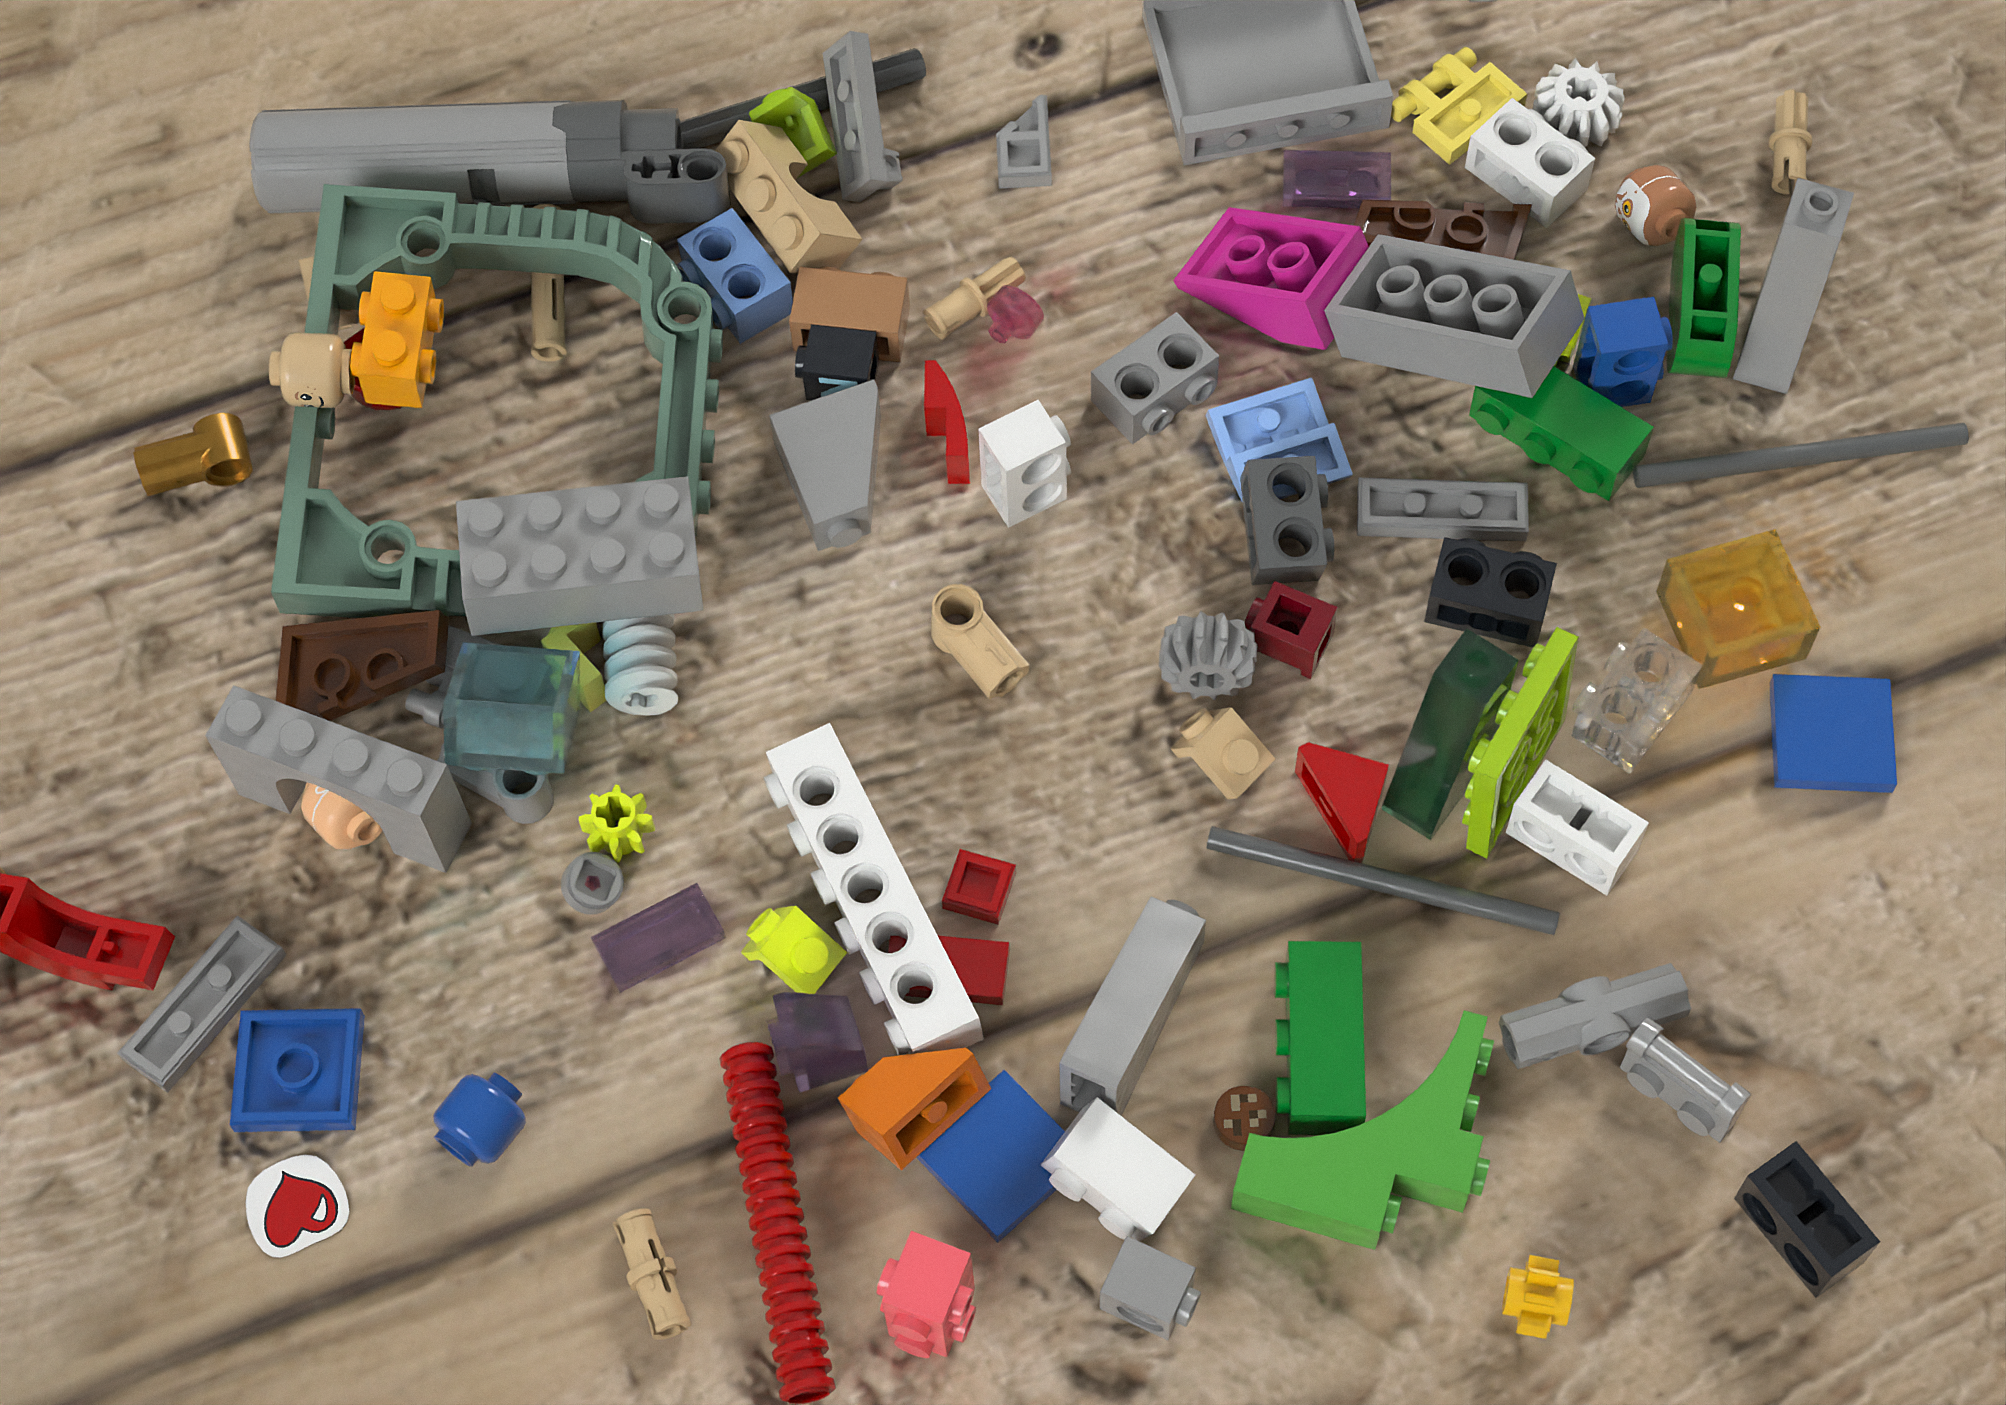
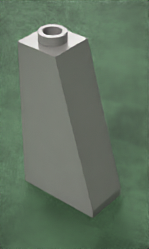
M1797 178L1756 300L1734 373V380L1787 394L1841 240L1853 199V192Z
M1150 897L1062 1056L1059 1063L1060 1104L1080 1112L1085 1105L1098 1097L1122 1116L1204 943L1206 919L1199 917L1197 911L1191 906L1177 900H1167L1166 903L1154 897Z

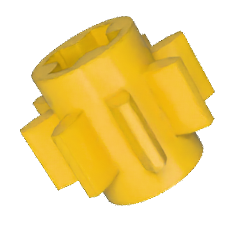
M1529 1255L1528 1262L1525 1264V1270L1509 1268L1503 1296L1502 1314L1516 1317V1320H1518L1516 1333L1546 1339L1547 1333L1550 1332L1551 1324L1566 1327L1572 1304L1574 1279L1559 1276V1260Z

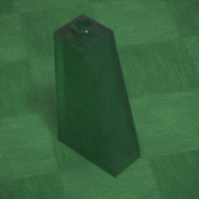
M1466 628L1432 675L1381 808L1383 811L1429 840L1433 838L1466 792L1470 779L1474 774L1468 771V765L1475 748L1482 738L1491 741L1500 726L1495 723V719L1502 701L1511 690L1519 661L1517 658Z

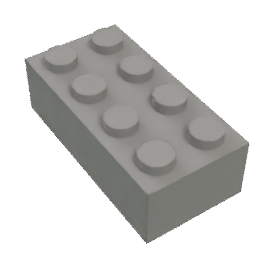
M1380 234L1376 236L1324 310L1341 357L1533 398L1585 319L1571 270Z
M688 476L456 501L462 599L471 636L703 611Z

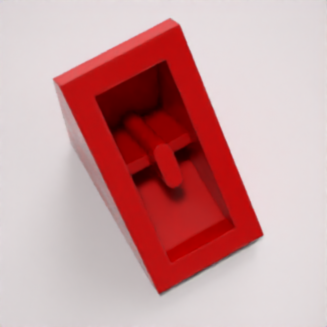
M1310 742L1298 747L1295 773L1348 860L1361 863L1364 860L1384 792L1389 764Z

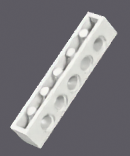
M828 723L767 751L766 755L772 773L763 778L776 807L779 809L788 805L795 819L794 822L787 824V828L800 856L802 857L809 853L813 855L819 869L810 874L823 903L827 905L835 901L843 916L842 919L834 922L849 955L860 951L868 967L860 971L859 974L872 1003L875 1005L884 1001L893 1018L884 1022V1025L897 1054L902 1055L907 1052L915 1054L966 1048L983 1040L979 1017L831 724ZM825 793L832 795V798L823 805L812 806L807 804L817 794ZM842 841L857 843L855 848L848 853L834 854L830 852L836 844ZM867 889H876L882 892L875 901L870 903L854 901L860 892ZM890 936H901L907 940L905 946L895 953H884L878 950L883 942L890 939ZM926 986L932 990L930 997L922 1003L910 1004L903 1001L904 996L911 987Z

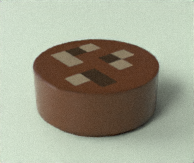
M1252 1086L1233 1087L1224 1092L1216 1103L1213 1118L1215 1132L1219 1139L1228 1147L1245 1151L1249 1133L1271 1137L1276 1119L1275 1108L1271 1099L1260 1089Z

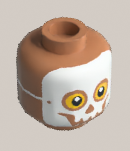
M1660 165L1638 168L1628 174L1620 185L1615 201L1618 218L1641 243L1650 246L1664 245L1676 240L1681 219H1694L1697 208L1695 196L1670 168Z

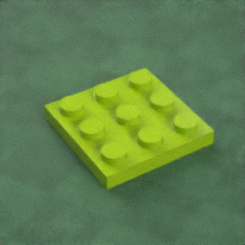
M1556 627L1546 646L1537 643L1533 647L1522 672V676L1527 678L1519 693L1512 690L1507 693L1496 715L1495 723L1500 725L1491 741L1485 738L1480 740L1468 765V771L1474 774L1465 792V798L1469 799L1470 802L1462 819V824L1468 826L1466 849L1486 859L1508 823L1514 803L1535 775L1566 718L1579 636L1559 627Z

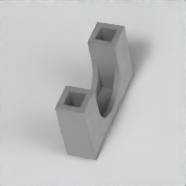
M233 685L205 735L239 795L291 814L306 783L317 785L345 798L369 814L382 828L394 854L439 871L447 872L472 824L447 764Z

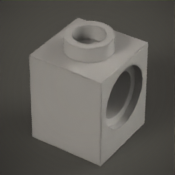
M1126 1236L1101 1288L1100 1309L1169 1340L1176 1323L1187 1327L1199 1302L1201 1292L1193 1288L1196 1267Z

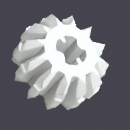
M1575 58L1569 64L1568 69L1554 64L1552 70L1549 71L1548 77H1541L1540 82L1536 86L1534 95L1536 99L1534 100L1532 110L1541 114L1549 125L1568 139H1574L1584 147L1587 146L1588 140L1602 146L1608 137V133H1615L1616 128L1620 125L1621 110L1624 104V89L1616 87L1615 73H1599L1600 69L1597 61L1591 67L1585 68L1581 67Z

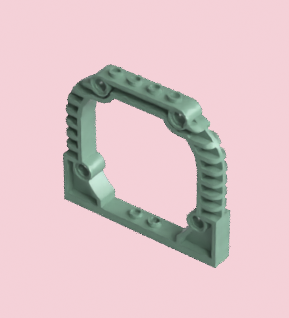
M323 185L304 333L338 335L341 309L359 310L362 292H371L374 271L431 277L434 289L447 284L453 277L455 269H490L578 275L610 283L638 302L641 309L644 344L652 357L662 363L663 366L654 470L638 478L635 482L688 476L695 538L697 537L699 514L709 515L711 481H702L703 463L713 464L715 430H706L707 412L717 413L719 380L710 379L711 362L721 363L723 330L713 329L711 298L706 290L697 284L683 282L682 275L673 259L669 258L663 249L653 241L650 235L622 222L620 218L610 215L608 217L590 213L589 210L577 209V211L557 210L556 207L537 209L524 208L523 205L514 204L511 207L491 206V203L479 202L478 205L458 203L457 194L452 192ZM423 249L437 250L428 257L415 256L417 252ZM684 314L693 315L697 318L688 324L674 321L676 317ZM295 406L271 589L279 613L367 618L440 610L447 617L466 616L462 599L459 550L417 546L412 531L402 522L382 520L367 526L341 504L331 489H318L324 439L332 440L334 437L335 408ZM389 550H398L404 553L394 563L385 564L378 561V558Z

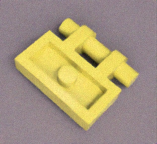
M1463 47L1454 55L1445 54L1433 64L1432 72L1420 81L1413 79L1400 88L1398 92L1399 97L1393 100L1391 117L1397 122H1401L1411 113L1414 115L1420 114V116L1414 119L1412 133L1449 165L1468 151L1470 136L1511 98L1524 107L1527 99V93L1491 62L1474 73L1470 68L1477 63L1475 53L1468 47ZM1444 88H1454L1442 99L1436 96Z

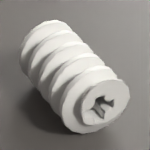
M674 614L605 621L603 623L602 633L606 641L603 648V657L606 660L604 678L607 681L605 684V699L609 705L619 711L632 715L649 716L665 713L677 704L678 695L672 690L677 686V674L671 670L676 665L677 660L676 654L671 650L676 640L675 634L670 630L674 625Z

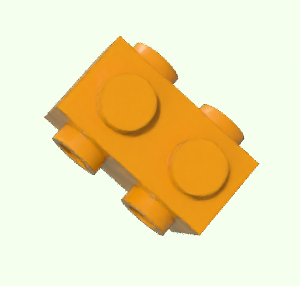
M374 271L371 292H362L359 304V323L365 326L363 342H354L350 370L352 376L359 378L366 403L412 408L423 407L426 384H433L436 372V351L431 350L434 333H441L444 320L443 299H436L431 277Z

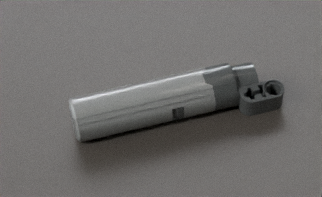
M571 100L262 110L253 120L250 133L251 177L254 192L259 204L268 213L320 212L324 184L452 192L457 194L458 203L478 205L479 202L491 203V206L629 201L631 215L636 220L651 224L708 222L729 210L731 206L725 158L719 152L712 149H684L678 108L628 110L627 103L624 100L573 102Z

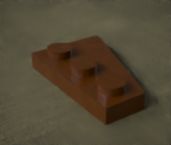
M1363 199L1353 225L1361 226L1368 246L1380 234L1515 260L1530 217L1532 204H1513L1512 211L1485 210L1484 203L1464 202L1462 210L1434 209L1428 201Z
M440 610L283 626L276 701L331 721L442 674L446 668L449 618Z

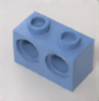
M733 208L677 239L681 262L676 266L682 275L683 282L697 284L706 290L711 298L713 322L720 330L728 327L740 344L791 314L793 297L790 281ZM723 258L720 261H711L714 259ZM746 295H752V296H753V297L747 298V299H739L740 297L746 296Z

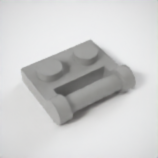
M1647 1017L1626 1045L1628 1050L1620 1069L1627 1073V1079L1639 1092L1650 1098L1658 1096L1678 1111V1118L1691 1131L1701 1136L1710 1135L1720 1143L1736 1123L1751 1093L1736 1082L1730 1086L1661 1035L1664 1028Z

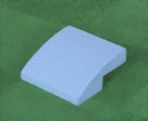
M1312 377L1208 409L1205 415L1219 453L1241 501L1240 477L1247 460L1315 456L1317 474H1325L1327 484L1349 478L1353 475L1335 423H1328ZM1285 484L1272 487L1274 494L1279 499L1297 494L1291 486Z

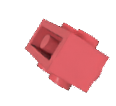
M911 1231L899 1261L889 1258L881 1274L876 1293L883 1296L880 1311L885 1315L888 1334L896 1338L894 1344L898 1348L921 1358H929L931 1352L947 1357L954 1340L961 1343L966 1340L976 1313V1307L971 1305L975 1290L971 1253Z

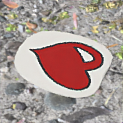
M300 1155L280 1161L263 1170L254 1178L247 1189L246 1215L252 1235L263 1252L272 1257L282 1258L342 1230L348 1220L349 1204L344 1187L330 1166L317 1156Z

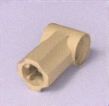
M951 584L942 588L935 595L931 612V637L935 645L943 652L952 654L989 699L998 696L1002 697L1014 689L1020 680L1028 674L1029 664L984 612L983 601L979 594L969 586ZM951 614H960L966 616L970 621L962 625H953L944 620V618Z

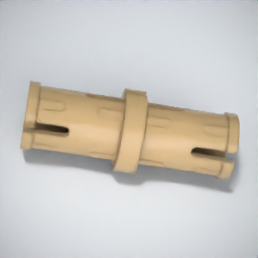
M643 1208L625 1213L618 1217L616 1222H613V1226L628 1261L630 1271L626 1277L631 1290L638 1291L648 1317L653 1339L663 1340L679 1335L692 1324L676 1287L674 1276L678 1271L674 1260L671 1257H666L656 1232L650 1209Z

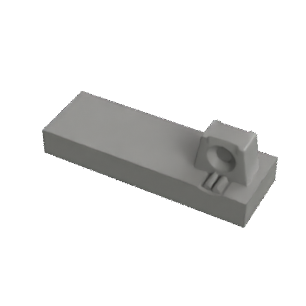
M849 31L823 52V61L835 149L837 151L836 156L842 200L861 202L878 189L894 188L902 182L899 153L884 148L868 34Z

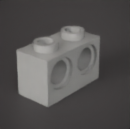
M1176 312L1091 371V401L1133 445L1148 433L1149 435L1158 434L1169 425L1175 414L1189 404L1198 405L1213 393L1218 382L1219 355ZM1173 365H1184V366H1187V367H1189V368L1181 369V370H1180V369H1174V368H1172L1171 366H1173ZM1139 394L1145 396L1146 398L1135 400L1128 398L1127 396Z

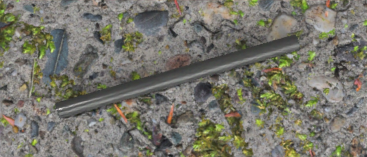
M1956 423L1637 465L1633 468V478L1635 486L1641 488L1967 445L1969 433L1965 423Z
M1214 826L1211 827L1206 849L1551 935H1555L1560 916V912Z

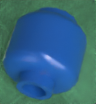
M495 1072L488 1080L474 1074L466 1075L436 1109L433 1120L439 1131L434 1138L448 1152L470 1167H473L477 1161L486 1164L495 1162L526 1124V1117L522 1109L516 1104L521 1098L522 1093L508 1080Z

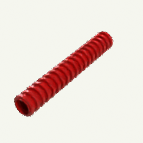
M746 1042L735 1045L722 1053L719 1058L720 1065L723 1069L727 1070L722 1077L725 1086L729 1087L726 1092L727 1102L733 1105L729 1110V1116L732 1122L737 1123L732 1129L734 1139L740 1141L735 1147L738 1158L744 1159L739 1164V1172L741 1176L747 1177L742 1183V1189L744 1194L750 1196L745 1201L747 1211L753 1214L748 1223L751 1231L757 1232L752 1238V1245L754 1249L760 1251L755 1257L757 1267L763 1269L758 1279L760 1285L767 1288L762 1294L764 1305L770 1307L765 1313L766 1322L774 1327L769 1331L768 1335L770 1342L777 1345L772 1351L774 1362L780 1363V1367L775 1371L776 1379L784 1383V1386L779 1389V1397L782 1401L790 1404L810 1403L829 1396L836 1389V1384L833 1378L827 1376L832 1370V1363L830 1359L824 1357V1354L829 1350L828 1342L820 1338L825 1332V1325L822 1320L817 1319V1316L822 1312L821 1305L818 1301L813 1300L818 1294V1288L816 1283L810 1281L815 1275L814 1267L806 1262L811 1257L809 1245L803 1244L808 1237L807 1230L804 1226L799 1225L804 1220V1212L802 1208L796 1207L801 1201L799 1190L793 1188L798 1180L796 1173L789 1170L794 1165V1159L791 1153L786 1152L790 1148L791 1143L789 1136L783 1134L788 1128L785 1117L780 1116L784 1111V1105L781 1099L776 1098L779 1096L781 1089L779 1082L773 1080L778 1074L776 1065L771 1063L774 1058V1051L772 1046L761 1042Z

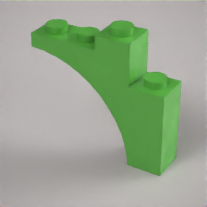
M1464 1010L1457 1032L1446 1054L1435 1070L1401 1103L1372 1120L1336 1133L1313 1137L1279 1138L1249 1133L1233 1190L1231 1209L1373 1250L1376 1249L1380 1231L1393 1234L1402 1197L1390 1193L1463 1213L1469 1193L1481 1196L1490 1160L1479 1157L1484 1136L1470 1133L1480 1096L1469 1094L1473 1074L1485 1076L1494 1040L1483 1038L1488 1017Z

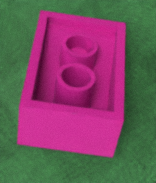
M1229 207L1173 281L1178 289L1280 342L1326 350L1334 339V335L1324 310L1369 246L1361 226Z

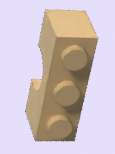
M743 120L736 122L715 150L725 158L730 190L790 273L798 274L799 267L819 268L830 266L839 269L863 240L835 201L817 198L804 190L795 181L808 163L781 127Z

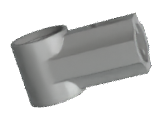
M464 725L457 731L453 730L442 744L437 761L447 764L453 780L503 807L506 815L513 821L522 824L535 823L543 819L550 812L554 803V794L541 761L534 755L525 752L514 753ZM521 783H535V786L527 793H511Z

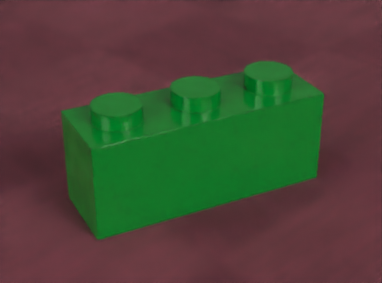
M1555 366L1552 367L1533 398L1475 386L1469 416L1474 418L1480 427L1488 433L1505 437L1521 447L1525 454L1535 462L1552 466L1568 476L1572 483L1582 491L1595 493L1608 502L1632 473L1634 466H1637L1645 456L1654 426Z
M1288 941L1285 962H1275L1274 997L1286 999V1019H1276L1275 1055L1287 1056V1077L1276 1078V1114H1288V1135H1325L1356 1127L1365 1123L1366 1119L1361 942Z

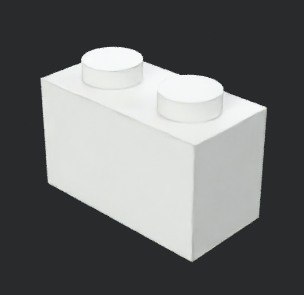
M1098 1097L1081 1109L1041 1163V1166L1052 1174L1049 1181L1060 1193L1076 1202L1083 1198L1101 1212L1098 1217L1100 1223L1111 1233L1123 1240L1128 1236L1141 1241L1152 1235L1196 1175Z

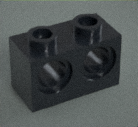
M1444 537L1424 622L1533 648L1538 643L1557 563L1543 560L1540 556L1531 552L1519 551L1512 553L1490 548L1475 539L1463 538L1455 540ZM1464 577L1471 580L1474 584L1463 586L1457 584L1452 579ZM1520 590L1527 593L1530 598L1519 599L1512 596L1508 591Z
M1797 1141L1750 1173L1734 1197L1740 1207L1815 1298L1864 1264L1881 1242Z

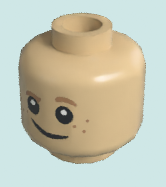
M291 333L285 338L281 352H271L269 361L270 384L272 386H280L284 400L291 406L336 407L342 402L345 394L352 395L354 391L355 377L351 375L350 370L352 349H346L343 340L335 334Z

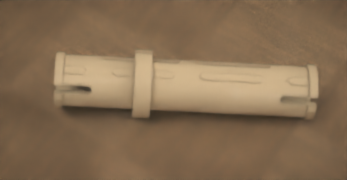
M540 204L533 207L537 209L556 207L557 210H562L560 207L552 204ZM531 272V354L534 358L541 361H557L567 354L565 345L564 274Z

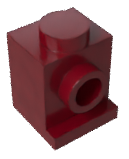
M1274 581L1265 600L1259 597L1255 598L1244 623L1245 628L1254 633L1257 652L1301 670V676L1312 679L1334 634L1338 607Z

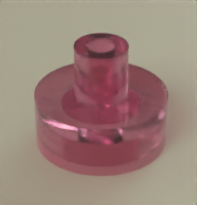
M1001 286L987 304L988 314L994 321L988 332L999 343H1006L1011 335L1018 339H1029L1044 321V313L1039 304L1026 292L1014 286Z

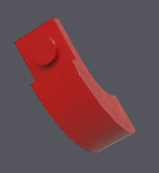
M0 873L1 953L39 970L97 988L113 991L115 984L154 991L175 939V936L166 927L96 914L54 897L37 886L29 878Z

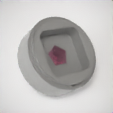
M598 852L584 853L575 858L567 866L561 879V890L567 903L576 911L590 915L599 914L609 909L621 896L624 886L623 874L618 864L609 856Z

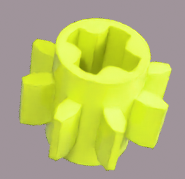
M614 785L612 792H607L600 797L592 793L589 796L592 803L591 814L579 816L582 832L590 834L587 839L590 852H600L604 849L612 854L616 863L620 862L622 855L629 854L634 850L641 854L645 852L642 844L643 833L655 831V824L652 815L643 814L647 808L644 795L639 793L630 798L622 793L619 785ZM616 820H619L618 827H615Z

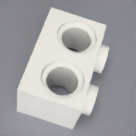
M1511 98L1470 136L1465 168L1513 204H1532L1530 216L1547 228L1588 189L1595 157L1589 154L1580 142L1568 139L1549 125L1537 111L1527 109Z
M1039 400L978 429L981 484L1008 528L1067 499V476L1071 474V468L1066 458V448L1071 445L1070 437L1061 419L1057 415L1049 417Z
M1545 760L1514 803L1506 833L1607 896L1638 852L1649 822L1548 760Z

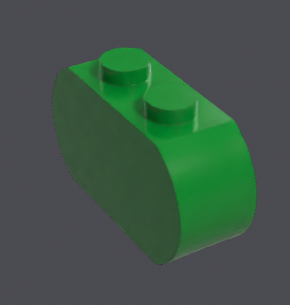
M1682 218L1680 221L1674 245L1670 275L1669 322L1672 329L1673 345L1672 349L1667 351L1668 373L1726 378L1728 375L1738 327L1740 223Z

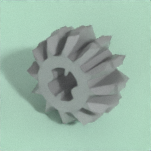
M1200 611L1198 617L1178 616L1176 624L1165 627L1159 651V668L1161 669L1162 679L1171 683L1172 691L1177 693L1190 692L1192 699L1202 695L1216 700L1220 694L1238 695L1239 688L1251 685L1252 675L1255 673V662H1257V644L1255 643L1254 633L1245 628L1243 620H1226L1225 614L1222 612L1216 616H1207Z

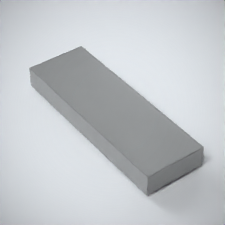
M1358 478L1357 536L1444 539V537L1451 539L1469 538L1495 541L1527 540L1529 532L1527 483Z
M236 916L118 1051V1055L123 1061L168 1093L286 956L285 951L280 945L239 916Z

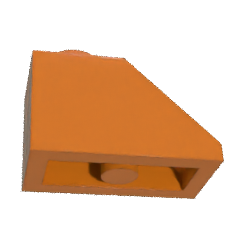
M957 1048L883 1057L865 1074L859 1076L838 1097V1100L857 1133L902 1171L988 1093L991 1087L974 1054L967 1048Z

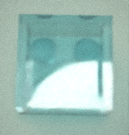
M463 643L443 704L444 764L463 766L474 771L505 769L524 771L532 775L564 774L580 711V651Z

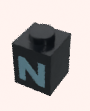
M811 325L807 346L799 345L795 358V377L803 378L806 400L812 401L871 380L876 382L880 362L877 333L873 331Z

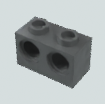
M1315 456L1247 460L1240 477L1252 585L1273 584L1274 581L1279 583L1319 581L1328 565L1327 562H1333L1335 548L1332 529L1323 528L1321 508H1327L1328 484L1325 474H1317ZM1279 484L1291 486L1297 492L1299 500L1291 503L1284 502L1276 497L1272 487ZM1283 538H1293L1299 541L1305 549V555L1291 557L1281 550L1278 541Z

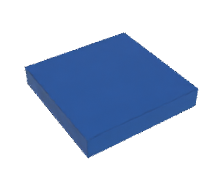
M1787 674L1772 675L1769 686L1774 788L1893 793L1897 786L1890 679Z
M361 1008L242 1010L240 1013L230 1127L233 1131L356 1130L365 1018Z
M1005 1070L989 1082L991 1090L916 1157L997 1243L1057 1190L1049 1181L1052 1174L1043 1168L1041 1163L1065 1132Z

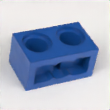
M1654 297L1588 306L1573 364L1576 380L1621 407L1651 403L1657 380H1662L1665 353L1672 349L1673 336L1670 322L1667 317L1660 318Z

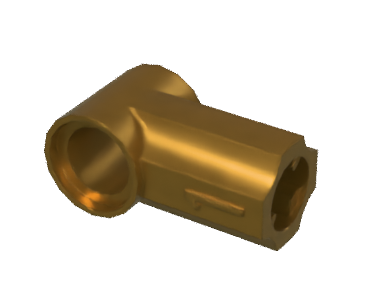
M217 413L203 417L195 423L193 432L135 447V452H133L136 468L147 496L202 481L213 486H232L245 481L253 472L242 420L231 413Z

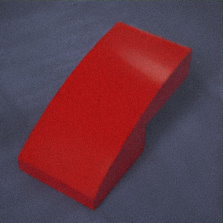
M925 360L924 414L926 436H946L948 484H970L968 438L960 402L951 382L936 360Z

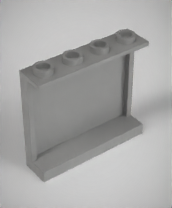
M1142 0V17L1183 165L1389 128L1393 93L1388 79L1379 81L1354 0Z

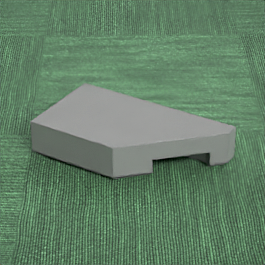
M1039 95L1032 101V107L1015 122L1010 121L996 134L999 189L1052 186L1047 95Z

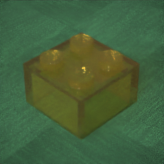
M1776 529L1667 559L1656 590L1698 689L1805 660L1821 628Z

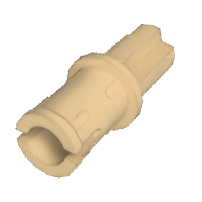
M1794 89L1785 90L1784 95L1778 96L1776 99L1775 132L1769 137V147L1774 151L1772 188L1774 191L1782 194H1790V179L1794 180V187L1797 178L1807 180L1806 154L1812 147V136L1807 132L1808 97L1805 93L1796 92Z
M1008 257L973 280L967 277L963 278L959 282L960 287L942 300L924 309L923 314L925 315L926 323L939 339L943 340L976 316L985 317L990 312L989 305L1025 281L1026 276L1023 269L1015 258Z

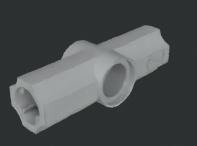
M1669 963L1611 982L1605 976L1580 981L1566 988L1556 999L1501 1015L1499 1026L1502 1034V1043L1509 1060L1515 1064L1517 1069L1578 1050L1585 1056L1603 1053L1627 1041L1647 1017L1658 1025H1662L1687 1017L1691 1011V1006L1688 998V989L1680 971H1677Z

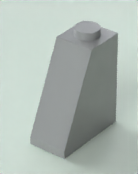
M875 380L770 414L775 447L817 550L820 551L832 546L837 548L846 547L855 543L861 536L870 534L881 424L879 393Z

